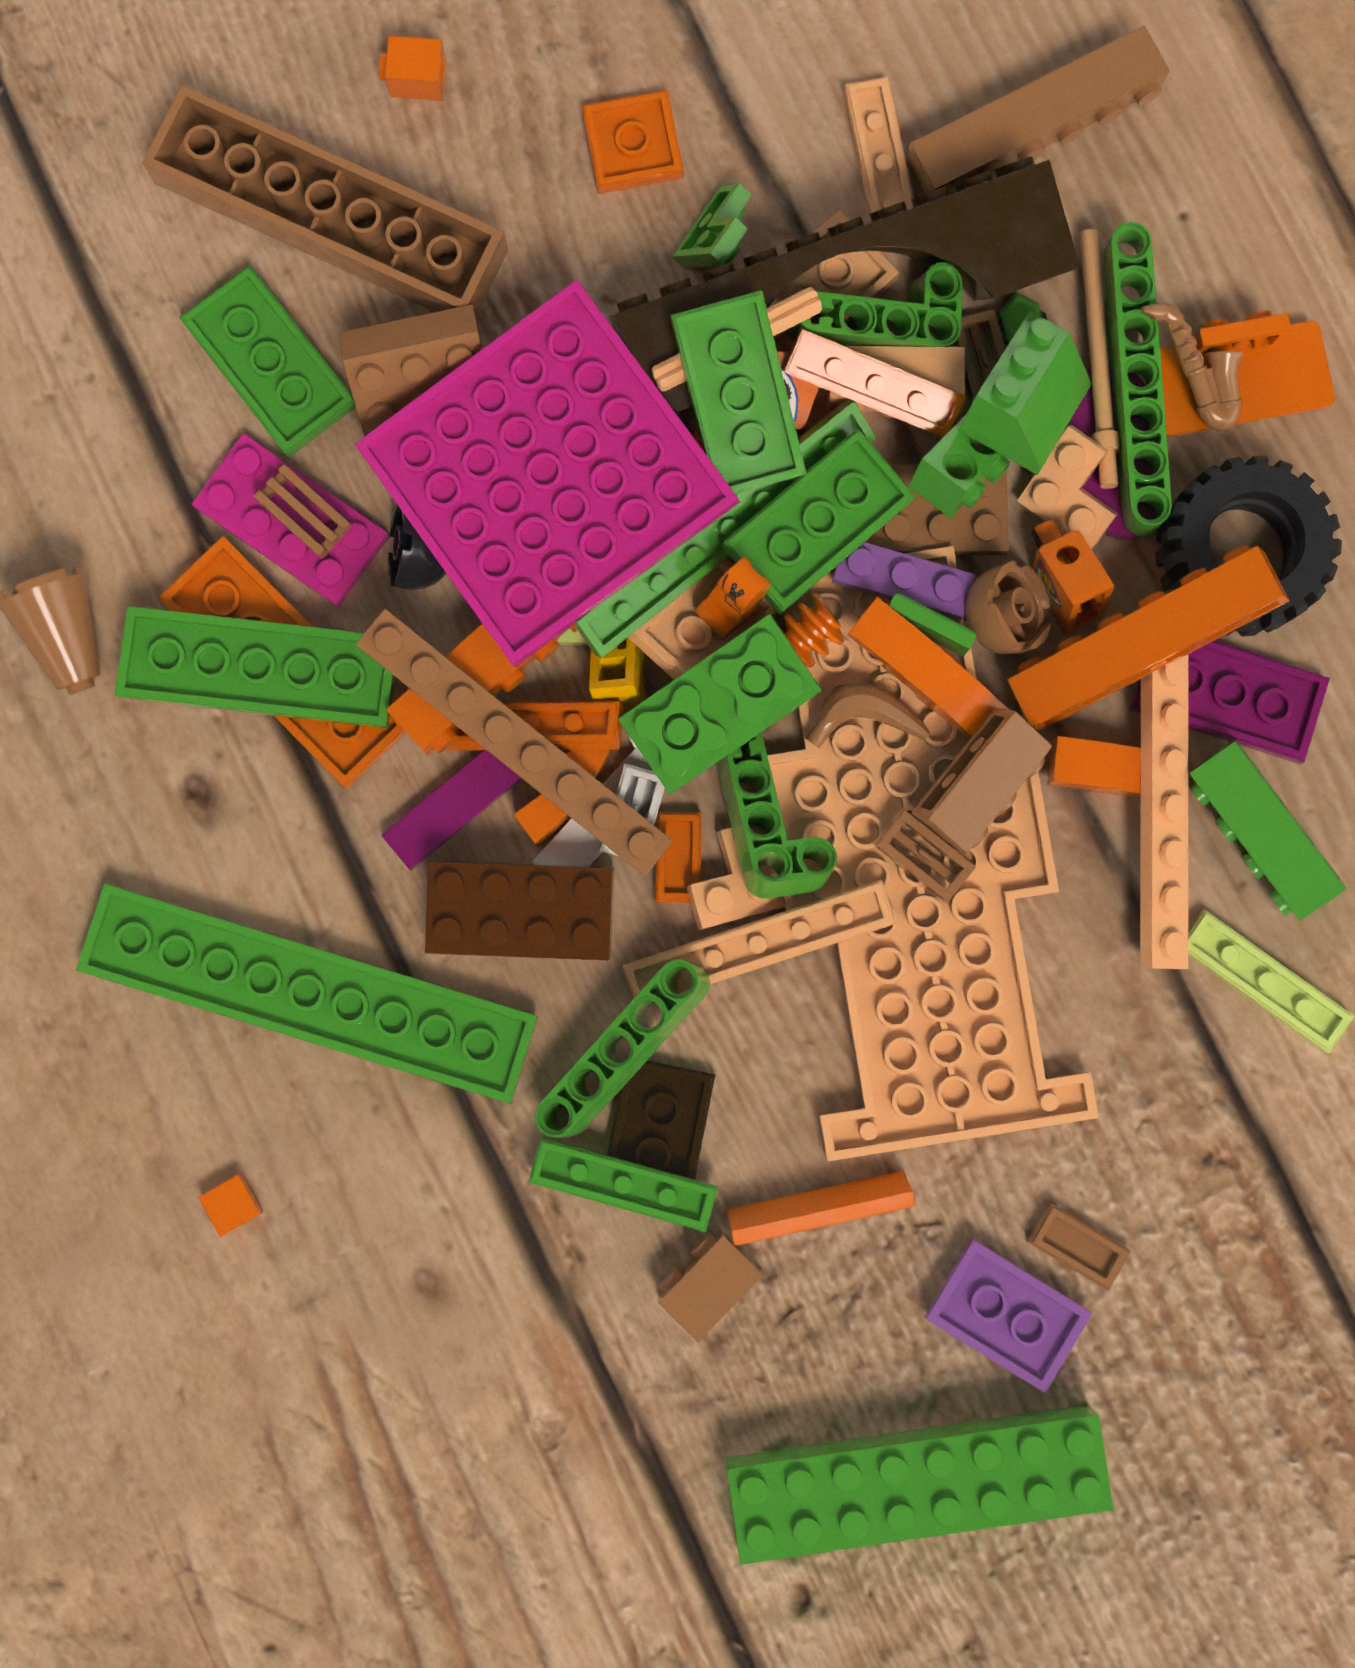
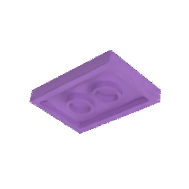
M971 1238L924 1317L950 1335L1046 1393L1092 1313Z

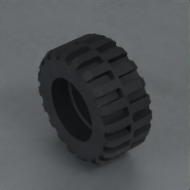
M1253 455L1246 463L1239 456L1227 459L1220 467L1216 465L1209 467L1195 480H1192L1172 502L1170 515L1158 528L1156 541L1161 543V548L1155 553L1156 566L1164 567L1166 574L1160 578L1164 590L1167 591L1171 588L1175 590L1181 587L1180 580L1196 570L1206 568L1207 572L1217 568L1219 565L1212 554L1209 539L1212 522L1225 511H1248L1265 519L1275 529L1280 538L1283 548V565L1278 579L1290 601L1234 631H1239L1241 637L1255 636L1261 631L1268 633L1280 628L1307 611L1308 607L1316 603L1326 592L1325 585L1334 579L1338 566L1332 560L1341 554L1342 541L1340 539H1333V532L1340 528L1337 514L1328 515L1325 508L1331 503L1325 491L1318 495L1310 487L1315 480L1304 472L1297 477L1291 473L1293 465L1279 460L1274 466H1269L1267 456Z

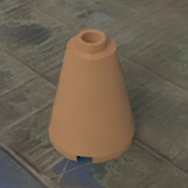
M81 565L73 567L71 571L72 576H67L65 568L15 584L16 591L12 592L13 596L6 598L3 590L0 591V609L57 690L66 688L69 695L94 687L95 684L92 678L100 675L86 578Z

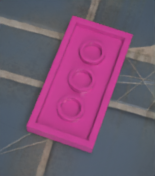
M244 433L191 504L203 515L338 608L390 537L388 532ZM283 464L291 469L352 526L349 532L323 559H320L253 497L259 490L263 491L267 486L266 482L271 477L275 478L279 474L278 469ZM289 481L283 485L292 496L332 532L338 527ZM277 494L270 499L320 545L326 540L324 536Z

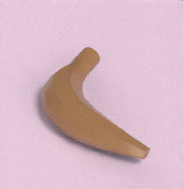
M856 683L839 687L826 698L816 723L805 739L820 749L829 734L839 724L858 717L877 720L924 741L929 736L930 731L906 705L892 694L876 686Z

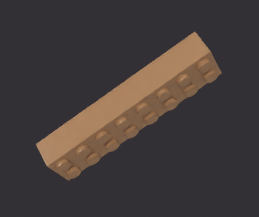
M183 85L180 86L142 162L156 185L434 312L473 304L475 316H477L508 252L504 231Z

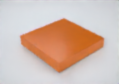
M668 89L582 105L598 194L684 178Z

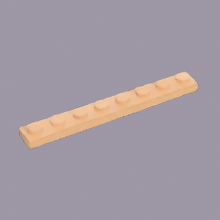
M1188 655L1141 679L1140 968L1188 969Z

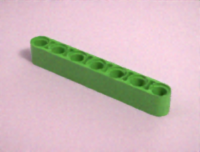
M1127 222L1117 227L1104 250L1103 267L1115 430L1119 432L1120 452L1117 453L1122 519L1124 526L1129 532L1138 536H1146L1155 532L1167 520L1171 513L1172 499L1158 321L1151 319L1141 312L1143 306L1157 304L1152 239L1150 232L1145 226L1136 222ZM1125 243L1131 245L1137 255L1128 256L1123 254L1117 244ZM1121 287H1133L1139 293L1140 298H1127L1122 293ZM1134 329L1138 331L1143 338V342L1133 343L1129 341L1124 334V330ZM1136 372L1141 374L1146 381V386L1136 387L1131 384L1127 373ZM1135 415L1142 416L1149 423L1150 430L1139 431L1132 425L1130 417ZM1144 459L1149 462L1153 469V475L1140 474L1135 469L1134 460ZM1137 503L1150 504L1155 509L1156 519L1147 520L1141 517L1137 510Z

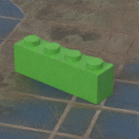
M1236 738L1190 770L1189 774L1194 780L1188 784L1189 788L1203 806L1209 802L1212 803L1221 815L1220 818L1215 820L1216 824L1230 842L1238 838L1248 852L1242 857L1244 862L1257 879L1264 875L1268 878L1276 889L1270 893V896L1285 916L1293 912L1297 919L1301 921L1346 891L1344 882Z

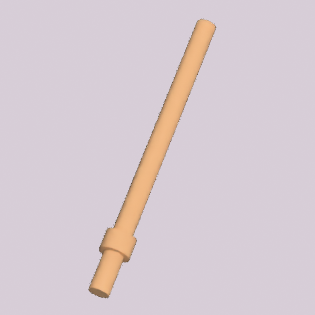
M1086 229L1080 232L1096 429V433L1092 434V440L1108 450L1098 466L1100 488L1111 489L1118 486L1116 454L1120 452L1119 432L1114 430L1098 231Z

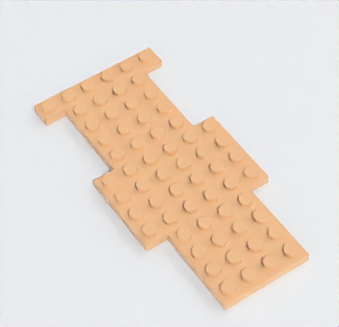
M954 546L905 553L957 569ZM835 567L782 612V617L788 614L794 619L800 620L801 616L797 605L801 602L811 609L815 608L811 594L815 592L842 627L840 629L844 638V642L841 645L834 643L828 638L826 639L829 648L827 656H822L812 650L815 665L812 668H807L823 691L798 707L804 750L767 755L787 839L820 837L830 842L837 853V863L825 885L820 890L784 896L785 911L882 880L897 924L837 943L864 1108L819 1115L826 1160L834 1161L1099 1118L1091 1072L1047 1079L1044 1072L1015 904L1016 899L1059 892L1039 773L1037 772L1024 781L1016 791L1017 797L1014 803L1006 811L996 816L988 826L987 836L978 846L970 849L968 853L955 849L974 864L976 868L948 903L943 902L875 847L904 810L915 817L911 812L970 739L917 699V693L882 667L883 663L847 636L876 597L880 598L888 606L891 600L832 583ZM965 613L962 620L947 617L953 620L954 622L968 628ZM783 619L784 629H785V631H786L787 628H786V625H785V622H784V619ZM935 643L976 678L971 648L963 657ZM856 683L876 686L892 694L906 705L930 731L929 736L924 741L877 720L858 717L839 724L829 734L820 749L806 740L805 737L816 723L826 698L835 689ZM1020 715L1028 723L1025 715ZM904 824L900 829L902 833L956 876L961 871L959 867ZM894 838L889 843L945 889L950 885L949 882ZM811 859L803 860L809 869L814 871L822 870L816 861Z

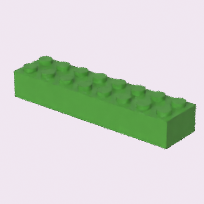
M1089 1405L725 1457L740 1565L1114 1510L1099 1414Z

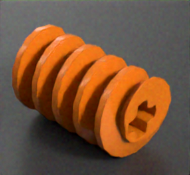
M815 592L811 593L815 608L811 609L801 602L797 605L801 616L800 620H796L788 614L783 616L787 628L783 633L804 664L810 668L815 665L812 650L822 656L829 654L827 638L838 645L844 642L840 629L842 627Z

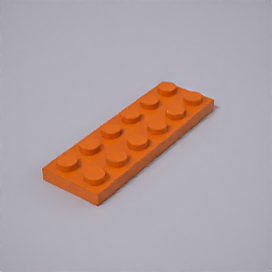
M224 536L158 597L171 611L313 627ZM391 715L389 729L275 716L347 790L406 733Z

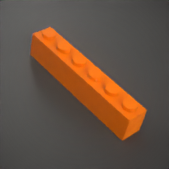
M1248 545L1241 546L1226 554L1222 558L1224 564L1209 572H1207L1206 568L1196 570L1180 580L1182 586L1166 595L1164 591L1155 592L1142 599L1138 603L1140 609L1125 617L1122 613L1112 615L1101 621L1097 625L1099 631L1084 639L1082 635L1071 637L1057 646L1058 653L1045 660L1041 656L1035 657L1017 667L1019 673L1007 680L1028 723L1034 729L1044 730L1289 602L1290 600L1265 552L1258 546L1252 549Z

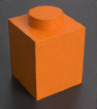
M389 35L387 52H381L379 56L380 80H386L390 96L395 98L443 101L446 56L442 40Z

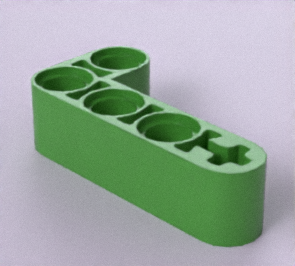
M945 262L936 263L913 280L909 287L908 302L816 291L822 303L821 312L784 331L786 336L792 341H795L801 327L844 346L948 347L956 342L961 332L962 278L958 270L951 264ZM930 281L938 286L941 296L936 295L932 291ZM844 314L854 319L857 327L856 331L847 326ZM887 319L896 325L898 335L889 331L886 323ZM928 325L936 328L939 333V340L931 336Z
M760 733L716 763L744 883L752 895L765 899L820 890L827 882L837 863V853L830 842L820 837L787 839L763 736ZM741 751H745V753H744V755H743V758H742V760H741V757H742V752H741ZM749 783L756 788L757 792H747L739 784ZM749 825H761L768 834H757L750 829ZM811 859L816 861L822 870L814 871L809 869L803 860ZM765 865L773 868L778 876L768 877L760 871L759 866Z

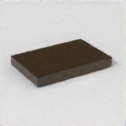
M646 1061L619 1091L607 1155L695 1179L716 1074Z

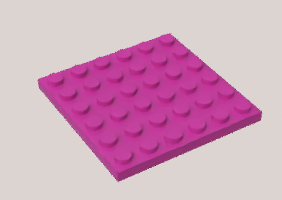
M577 279L354 444L514 667L525 661L574 625L575 621L615 595L740 503L730 486Z

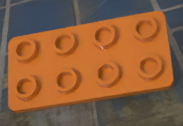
M1266 310L1250 314L1244 318L1245 321L1228 324L1227 319L1209 321L1204 323L1194 336L1197 341V351L1200 350L1203 355V364L1206 368H1208V363L1204 353L1219 351L1244 352L1238 370L1240 399H1242L1241 413L1235 425L1330 407L1335 401V392L1319 324L1315 321L1290 324L1288 313L1272 315L1271 311ZM1175 346L1161 348L1167 437L1212 430V428L1204 424L1196 410L1198 406L1188 377H1185Z

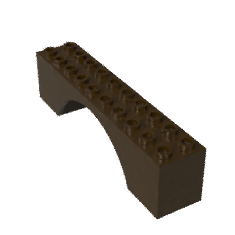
M1029 156L994 169L996 179L992 180L990 171L954 183L955 193L949 195L948 188L945 186L912 198L913 208L907 210L903 201L870 213L869 216L872 223L864 225L862 218L858 217L827 229L830 238L821 240L819 233L816 232L785 244L788 253L778 256L774 247L743 258L746 268L735 271L733 263H729L701 273L703 279L701 284L692 286L690 279L687 278L659 288L661 294L659 299L649 302L646 293L622 301L617 303L619 313L609 317L617 335L676 413L693 406L687 381L667 391H661L654 381L651 370L653 366L679 354L670 318L672 314L759 290L763 292L766 308H769L775 298L804 272L834 256L853 252L879 251L894 253L916 259L930 266L942 262L951 264L961 275L962 289L973 301L1003 296L1078 269L1080 264L1050 160L1035 164L1033 156Z

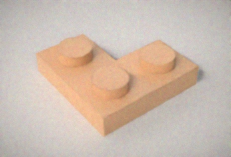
M1073 425L1068 426L1039 474L1034 475L1017 501L1044 521L1053 520L1059 531L1064 535L1078 530L1091 550H1093L1118 513L1082 487L1108 450Z
M758 824L749 825L753 832L763 835L767 834L763 826ZM732 828L718 831L717 836L728 875L687 886L698 931L785 907L784 896L765 899L756 897L747 890L743 880ZM765 865L759 866L760 871L768 877L778 876L773 868Z

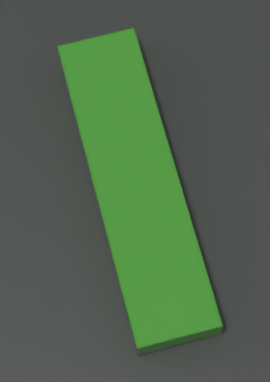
M545 1137L540 1139L528 1182L703 1232L707 1230L718 1186Z

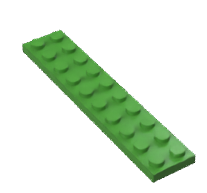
M108 884L103 885L76 967V971L509 1104L513 1101L538 1020L537 1015Z

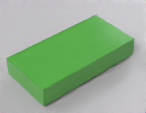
M895 593L889 604L893 610L914 625L930 640L963 657L970 650L977 636L976 632L900 593Z

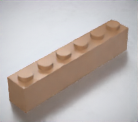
M1144 25L911 142L906 162L923 194L947 186L949 195L955 193L954 183L990 171L992 180L996 179L994 169L1029 156H1033L1035 160L1045 152L1046 147L1058 141L1061 144L1073 141L1084 132L1085 127L1097 121L1099 125L1107 124L1117 118L1123 112V108L1135 102L1141 106L1152 101L1161 93V87L1170 70Z

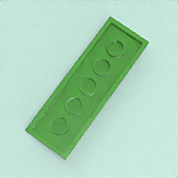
M127 606L115 696L131 700L389 729L390 714L386 709L392 704L395 676L355 645L364 635L362 632Z

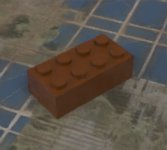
M428 861L425 953L609 961L612 946L614 867Z

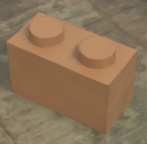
M723 1231L716 1238L710 1233L705 1236L691 1251V1254L696 1259L684 1271L677 1266L658 1286L663 1291L658 1297V1303L697 1342L763 1276L762 1270L737 1245L734 1246V1242Z

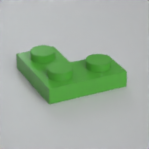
M740 183L719 186L672 258L684 268L721 266L732 261L740 251L742 244L739 241L748 229L741 220L745 214L743 207L752 194Z

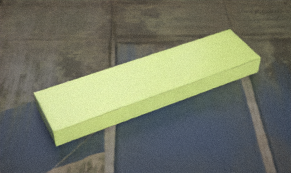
M1201 911L1188 929V956L1322 1052L1330 1053L1355 1017L1208 911Z

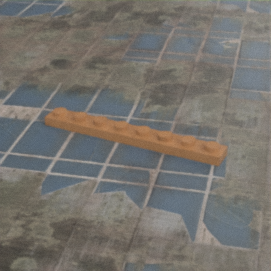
M384 609L355 644L644 877L673 843V840L388 610Z

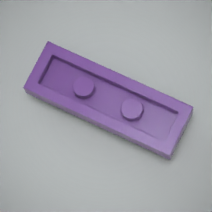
M864 542L836 566L832 583L889 600L893 599L895 593H900L941 615L962 620L965 613L966 594L972 586L976 574Z

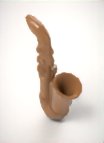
M1165 303L1143 306L1141 308L1143 314L1151 319L1164 321L1167 324L1185 377H1188L1198 406L1196 410L1204 424L1216 431H1225L1234 426L1241 413L1242 399H1240L1238 370L1244 352L1219 351L1204 353L1208 363V368H1206L1203 364V355L1200 350L1197 351V341L1191 335L1192 328L1184 321V316L1177 306Z

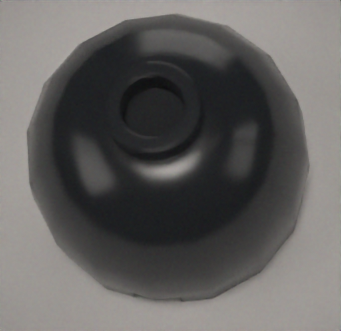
M396 503L390 527V537H394L393 553L388 551L390 585L410 590L425 589L435 585L447 573Z

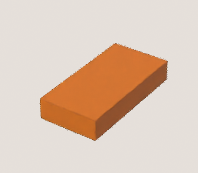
M658 812L656 827L673 840V843L656 863V903H691L687 886L701 882L702 813Z

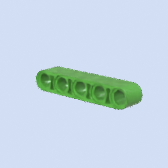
M680 959L672 960L665 964L540 1102L535 1114L539 1130L546 1136L555 1138H570L583 1132L706 996L709 991L710 980L705 969L696 963ZM689 970L693 979L692 986L687 992L680 994L676 987V978L682 971ZM658 1004L662 1013L661 1020L658 1025L651 1028L646 1022V1011L651 1005ZM625 1037L630 1043L631 1050L628 1058L621 1062L616 1056L615 1048L618 1041ZM594 1071L599 1076L600 1086L595 1094L590 1095L586 1090L585 1081L588 1074ZM562 1104L569 1112V1122L563 1129L557 1125L555 1120L556 1111Z

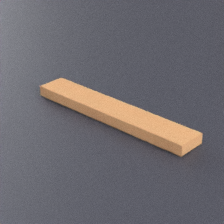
M879 880L625 964L623 968L634 999L657 972L672 960H686L700 965L708 973L710 984L897 923L883 881ZM689 970L682 971L676 978V987L680 994L687 992L692 986L693 979Z

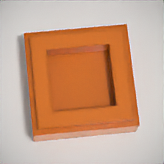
M241 1173L198 1197L219 1237L226 1235L263 1213Z

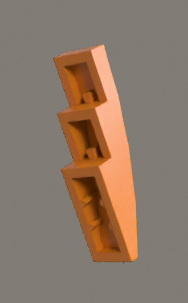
M876 597L847 635L883 663L882 667L917 693V699L969 739H971L996 707L1009 710L950 655L878 597Z

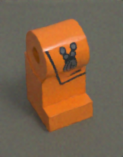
M745 556L721 577L710 595L699 604L695 612L723 641L753 616L772 583L766 577L759 575L752 567L750 560Z

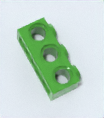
M965 416L922 458L908 486L950 519L964 505L971 509L985 492L987 487L984 484L988 480L995 484L1010 465L1008 458L959 431Z

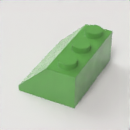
M1029 311L977 393L959 431L1038 475L1092 384L1070 333L1049 320Z

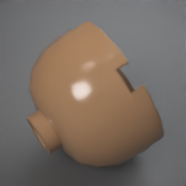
M1017 561L997 565L979 575L966 594L965 616L969 629L976 632V640L980 645L999 654L1022 653L1036 649L1045 642L1051 628V622L1044 624V610L1051 608L1042 580L1028 565L1017 566Z

